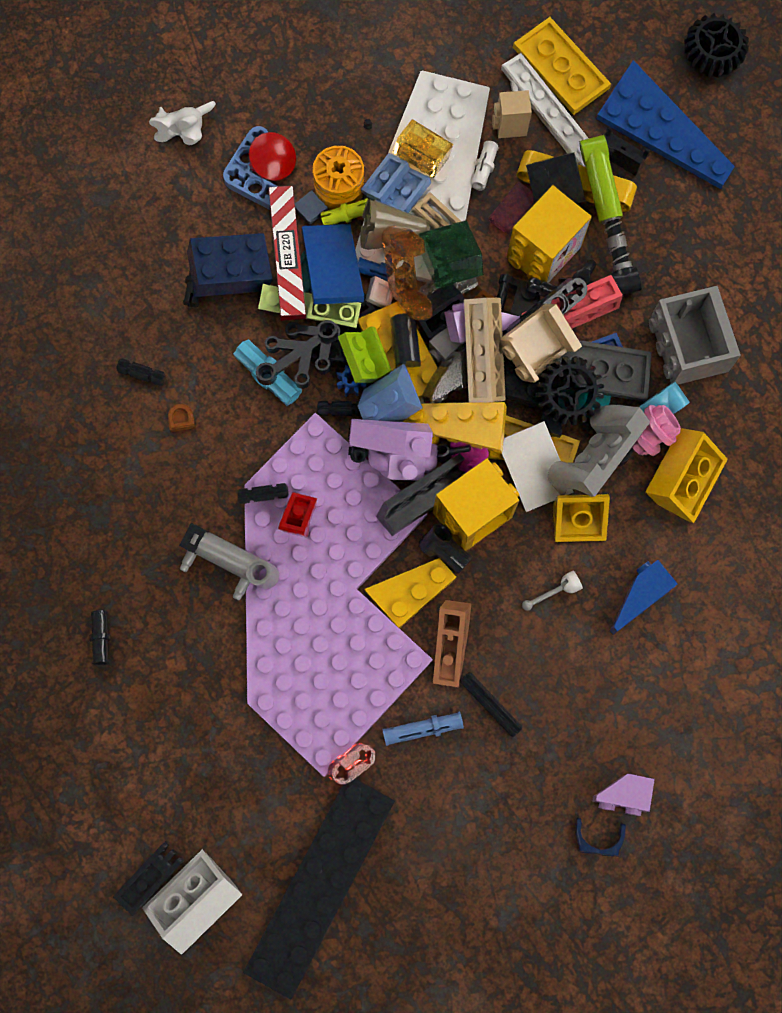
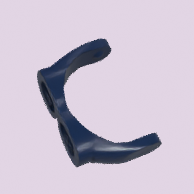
M581 818L576 819L575 836L579 846L578 852L619 857V851L625 838V824H620L617 843L612 848L600 850L590 846L581 835Z

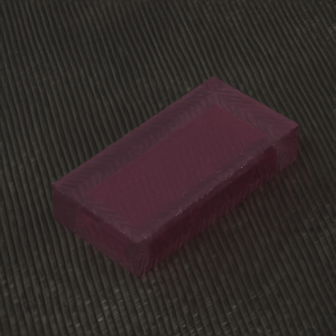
M518 181L489 216V221L509 234L535 202L532 190Z

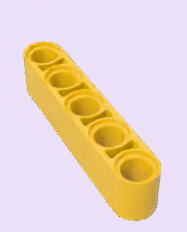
M533 150L525 151L517 171V177L524 182L530 183L526 165L553 158V156ZM578 165L585 199L588 202L594 203L586 167ZM613 175L622 212H627L631 209L637 185L632 181Z

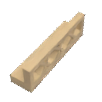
M501 298L464 299L469 403L505 401L503 346L499 341L503 337Z

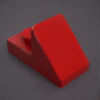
M292 492L278 529L282 532L307 538L317 498Z

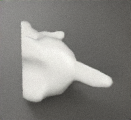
M211 101L196 109L184 107L171 113H166L162 107H159L156 117L149 120V124L158 130L154 134V139L158 142H165L174 136H180L187 145L197 143L202 138V115L210 112L216 103Z

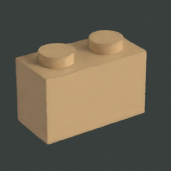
M529 90L499 93L498 102L494 103L495 115H492L493 130L497 129L498 138L527 136L532 113Z

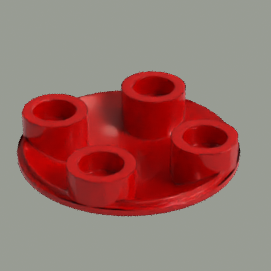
M274 132L263 133L256 137L250 146L249 166L253 172H256L264 179L281 181L290 175L295 167V149L286 137Z

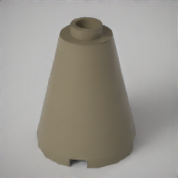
M367 200L362 218H365L364 226H361L360 231L361 248L371 250L422 245L424 240L429 239L430 225H427L425 219L377 200Z

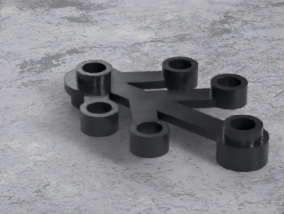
M322 321L317 327L299 325L296 322H290L285 326L286 336L289 339H297L300 335L311 336L312 338L308 341L278 339L276 336L267 337L265 347L269 353H277L279 350H289L292 352L274 364L267 362L260 364L256 368L258 382L262 385L273 384L277 379V374L300 359L298 373L294 378L295 384L300 389L307 388L310 385L309 368L312 350L321 345L320 356L315 362L316 371L321 375L329 373L331 370L329 361L331 344L336 343L339 340L338 336L341 334L339 326L333 321ZM292 328L297 329L295 333L289 332ZM326 332L332 333V335L325 336L324 334ZM271 342L277 343L274 347L268 346ZM322 363L327 364L325 368H319L318 366ZM265 374L271 375L270 378H263ZM300 378H306V379H307V380H306L305 382H303V383H301V382L298 381Z

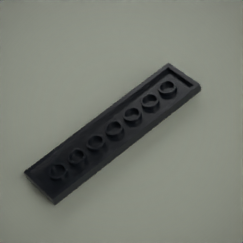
M347 776L243 971L244 974L288 999H292L395 800L351 776Z

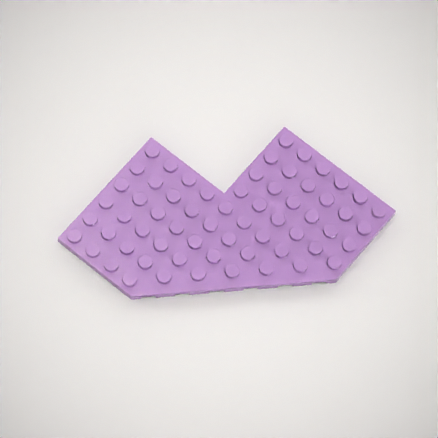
M314 413L245 484V488L252 490V487L266 485L275 487L276 484L286 483L289 491L287 498L278 499V497H274V500L260 502L251 500L250 503L245 504V551L273 564L279 571L278 582L272 588L263 589L250 583L246 590L247 704L325 777L426 669L433 659L357 590L427 517V513L391 536L377 519L376 515L383 503L401 492V490L378 470L372 468L366 458L360 463L353 462L350 455H348L349 447L353 446L349 445L341 435L319 415ZM292 492L317 498L307 538L282 532L278 529ZM266 568L260 571L259 580L266 576Z

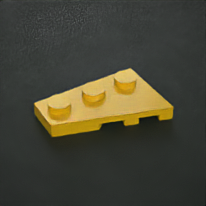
M438 558L368 587L364 591L398 628H401L457 577Z

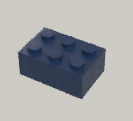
M264 233L190 238L187 255L195 297L261 292L263 284H271L273 278Z

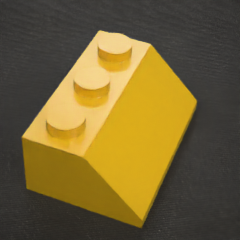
M680 428V434L676 436V442L670 445L646 493L657 505L688 522L694 523L728 459L704 432Z

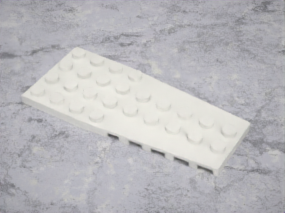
M420 71L388 153L407 161L410 168L430 177L431 184L417 203L431 192L465 224L472 188L470 183L475 172V163L478 156L490 88ZM429 201L427 202V204L435 212H437L452 228L455 227V225L452 222H450L436 207H434ZM421 207V209H422L430 218H432L446 233H448L433 217H431V216ZM411 209L409 213L417 216ZM430 228L429 239L424 240L422 245L371 250L361 248L359 236L355 249L357 261L362 257L379 264L384 262L387 263L386 266L406 271L407 278L443 286L449 282L463 230L459 231L455 237H452L448 244Z

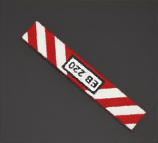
M293 186L269 187L281 321L306 319Z

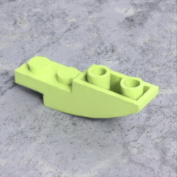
M263 284L258 309L280 313L278 287ZM304 292L306 319L320 322L330 320L337 325L357 328L361 303L313 305L312 294Z

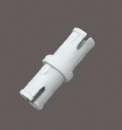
M493 141L484 142L480 158L475 163L476 170L470 183L472 188L479 191L485 190L489 174L494 170L493 162L499 149L497 143Z

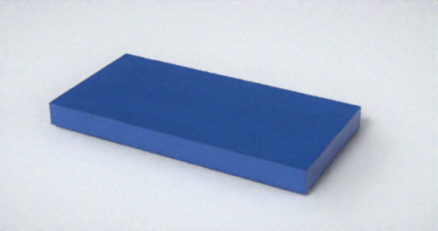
M351 225L302 226L301 233L313 305L364 302V292Z

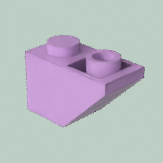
M632 774L623 775L594 795L592 802L599 803L598 808L615 811L616 806L626 808V814L641 816L642 812H650L655 779Z

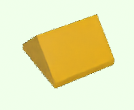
M598 494L595 497H590L589 495H557L553 503L555 542L606 541L609 494Z

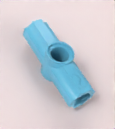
M249 339L243 341L233 353L234 357L251 372L256 382L264 389H269L286 406L295 402L302 393V389L296 386L295 382L284 373V370L277 374L276 381L271 385H262L258 382L256 368L262 363L274 364L277 361L271 356L267 357ZM265 374L263 376V378L265 379L271 377L270 374Z

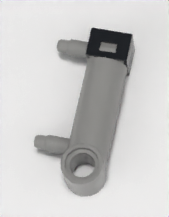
M190 523L179 545L187 550L180 570L187 572L198 555L241 578L233 594V598L240 600L242 595L245 594L250 583L263 589H270L276 585L279 579V571L273 564ZM266 568V576L259 580L260 571Z

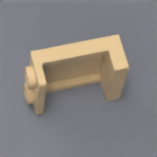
M544 304L499 339L503 346L502 351L509 360H512L516 366V374L520 379L528 382L538 381L539 377L537 375L545 370L544 367L546 365L553 364V360L559 359L567 352H575L582 347L557 304Z

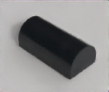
M402 313L391 317L395 368L402 364L406 365L407 368L420 367L421 360L415 315Z

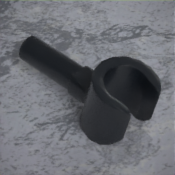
M440 444L437 447L438 453L445 454L437 455L438 462L444 464L452 458V455L470 452L471 447L467 445L449 448L446 444Z

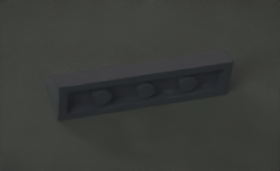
M460 453L383 503L376 517L391 536L434 509L436 494L464 475L459 470L464 461V457Z

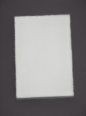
M543 421L505 437L502 456L525 511L528 512L554 501L557 495L560 494L550 483L548 471L554 462L561 460L545 422ZM568 489L565 495L573 493V490Z

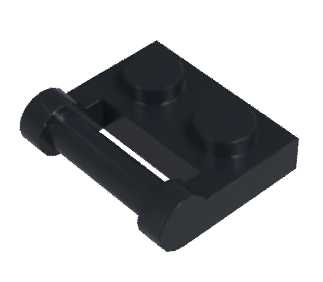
M508 274L500 275L498 281L500 287L497 298H501V312L504 310L509 288L516 290L510 312L511 315L521 317L522 313L528 311L539 302L540 295H537V292L527 291V281L516 279Z

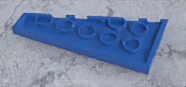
M633 60L599 111L596 119L721 189L735 166Z

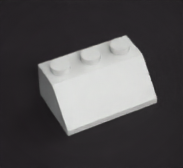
M202 849L142 909L162 939L182 955L242 896V893Z

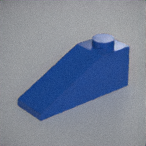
M659 560L655 561L652 565L647 561L636 570L639 575L633 580L610 629L613 635L678 585Z

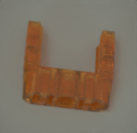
M400 226L387 227L382 234L389 289L398 306L410 318L414 320L430 318L433 315L432 303L417 287L414 263L415 256L425 253L424 240L411 229ZM404 260L402 266L396 268L398 262Z

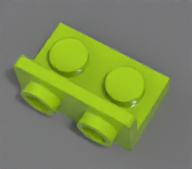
M369 327L362 332H345L338 336L355 383H373L392 371L375 327Z

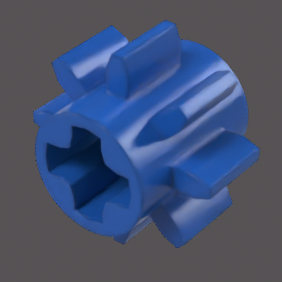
M345 365L343 373L337 372V378L342 380L337 383V388H343L346 397L349 393L359 396L358 391L360 388H367L366 383H355V381H352L351 384L348 383L353 376L347 365Z

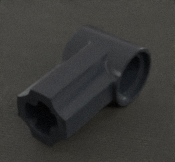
M436 523L419 541V546L426 555L431 557L437 556L456 574L460 573L472 559V556L452 540L451 531L443 524Z

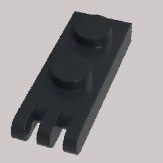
M166 841L161 844L113 896L132 916L141 909L185 861L181 856L174 863L170 861L177 854L174 849L166 856L162 854L169 846Z

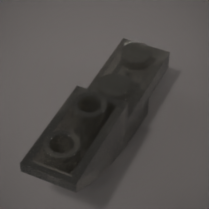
M466 342L456 348L435 371L422 395L423 401L442 402L448 398L447 393L452 390H461L468 385Z

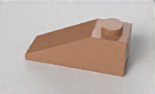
M445 600L440 607L433 684L452 687L460 686L469 631L471 603Z

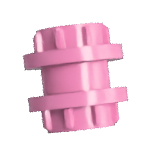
M650 405L644 409V413L650 420V423L632 446L639 455L650 454L655 456L661 451L660 443L663 442L670 446L676 442V436L680 434V425L674 414L665 405H658L657 407Z

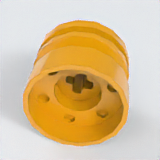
M332 146L324 149L317 155L313 163L314 192L328 209L338 208L343 203L351 204L358 202L363 196L361 188L364 186V164L361 157L353 149L346 146Z

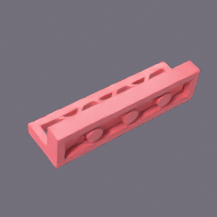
M612 275L587 285L586 296L563 315L571 329L619 309L623 295ZM576 290L566 294L565 296L567 297L569 294H577ZM559 298L551 301V304H557L560 309L561 302Z

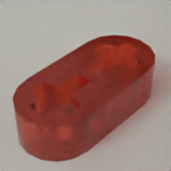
M364 743L353 745L349 750L331 762L328 768L329 778L340 785L350 783L373 765L376 759L375 750ZM360 750L367 752L365 754V761L357 760L360 757ZM339 766L346 768L344 770V777L336 776L339 773Z

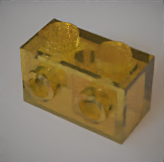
M412 119L398 136L393 153L418 168L421 172L434 178L449 159L454 144Z

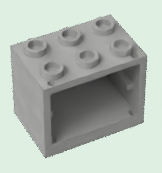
M718 286L659 300L649 319V327L651 332L656 335V349L658 355L663 357L665 363L663 365L664 374L667 379H670L671 384L675 381L677 384H682L729 372L741 354Z

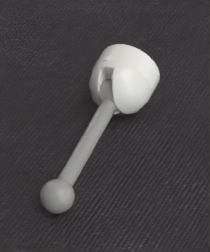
M571 571L562 577L561 586L531 601L525 600L522 603V607L528 611L533 605L562 590L567 593H575L583 589L582 584L576 573Z

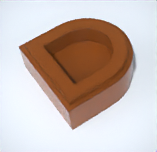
M176 404L171 407L168 412L170 432L196 428L194 415L189 406Z

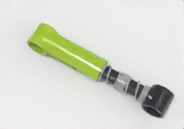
M604 135L579 141L581 156L586 166L599 223L605 225L604 233L608 236L606 239L607 246L611 250L609 254L613 257L612 265H614V272L611 275L622 295L639 292L642 290L637 268L632 266V261L628 259L630 253L626 251L627 241L620 226L622 221H619V219L623 217L609 161L606 138Z

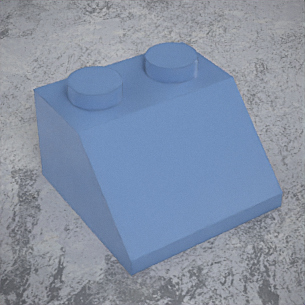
M400 365L363 390L358 404L363 420L402 422L422 409L406 365Z

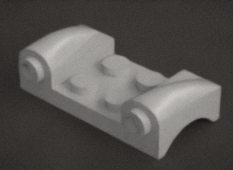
M605 405L594 410L595 415L590 417V424L597 434L591 437L589 444L576 457L574 463L556 461L548 471V479L560 495H565L568 489H575L590 497L596 496L650 423V420L640 407Z

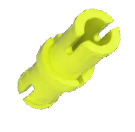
M368 198L351 204L343 203L338 208L321 212L323 225H334L344 221L349 223L352 222V219L363 216Z

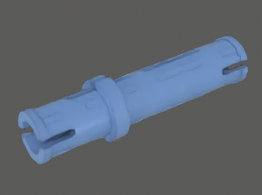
M457 712L440 717L433 715L431 719L383 729L386 746L430 735L441 736V733L463 729L464 726L461 713Z

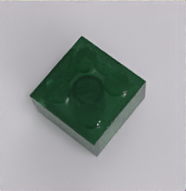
M467 220L419 233L421 255L436 289L484 275L482 252Z

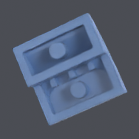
M388 153L361 188V192L371 200H377L409 213L429 187L431 180L430 177L410 168L407 161Z

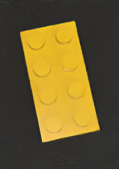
M551 17L547 18L513 44V49L518 54L522 53L548 88L573 115L610 89L611 83Z
M403 300L359 318L357 323L361 332L369 327L376 328L392 371L396 368L390 319L397 314L409 313ZM417 329L421 366L409 367L407 370L418 398L421 399L445 388L446 383Z

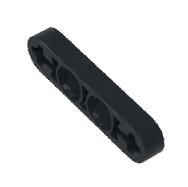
M581 278L565 280L507 328L505 334L544 304H551L555 297L559 298L561 302L560 311L564 315L586 296V282ZM572 285H577V294H569L567 297L564 295L573 290Z

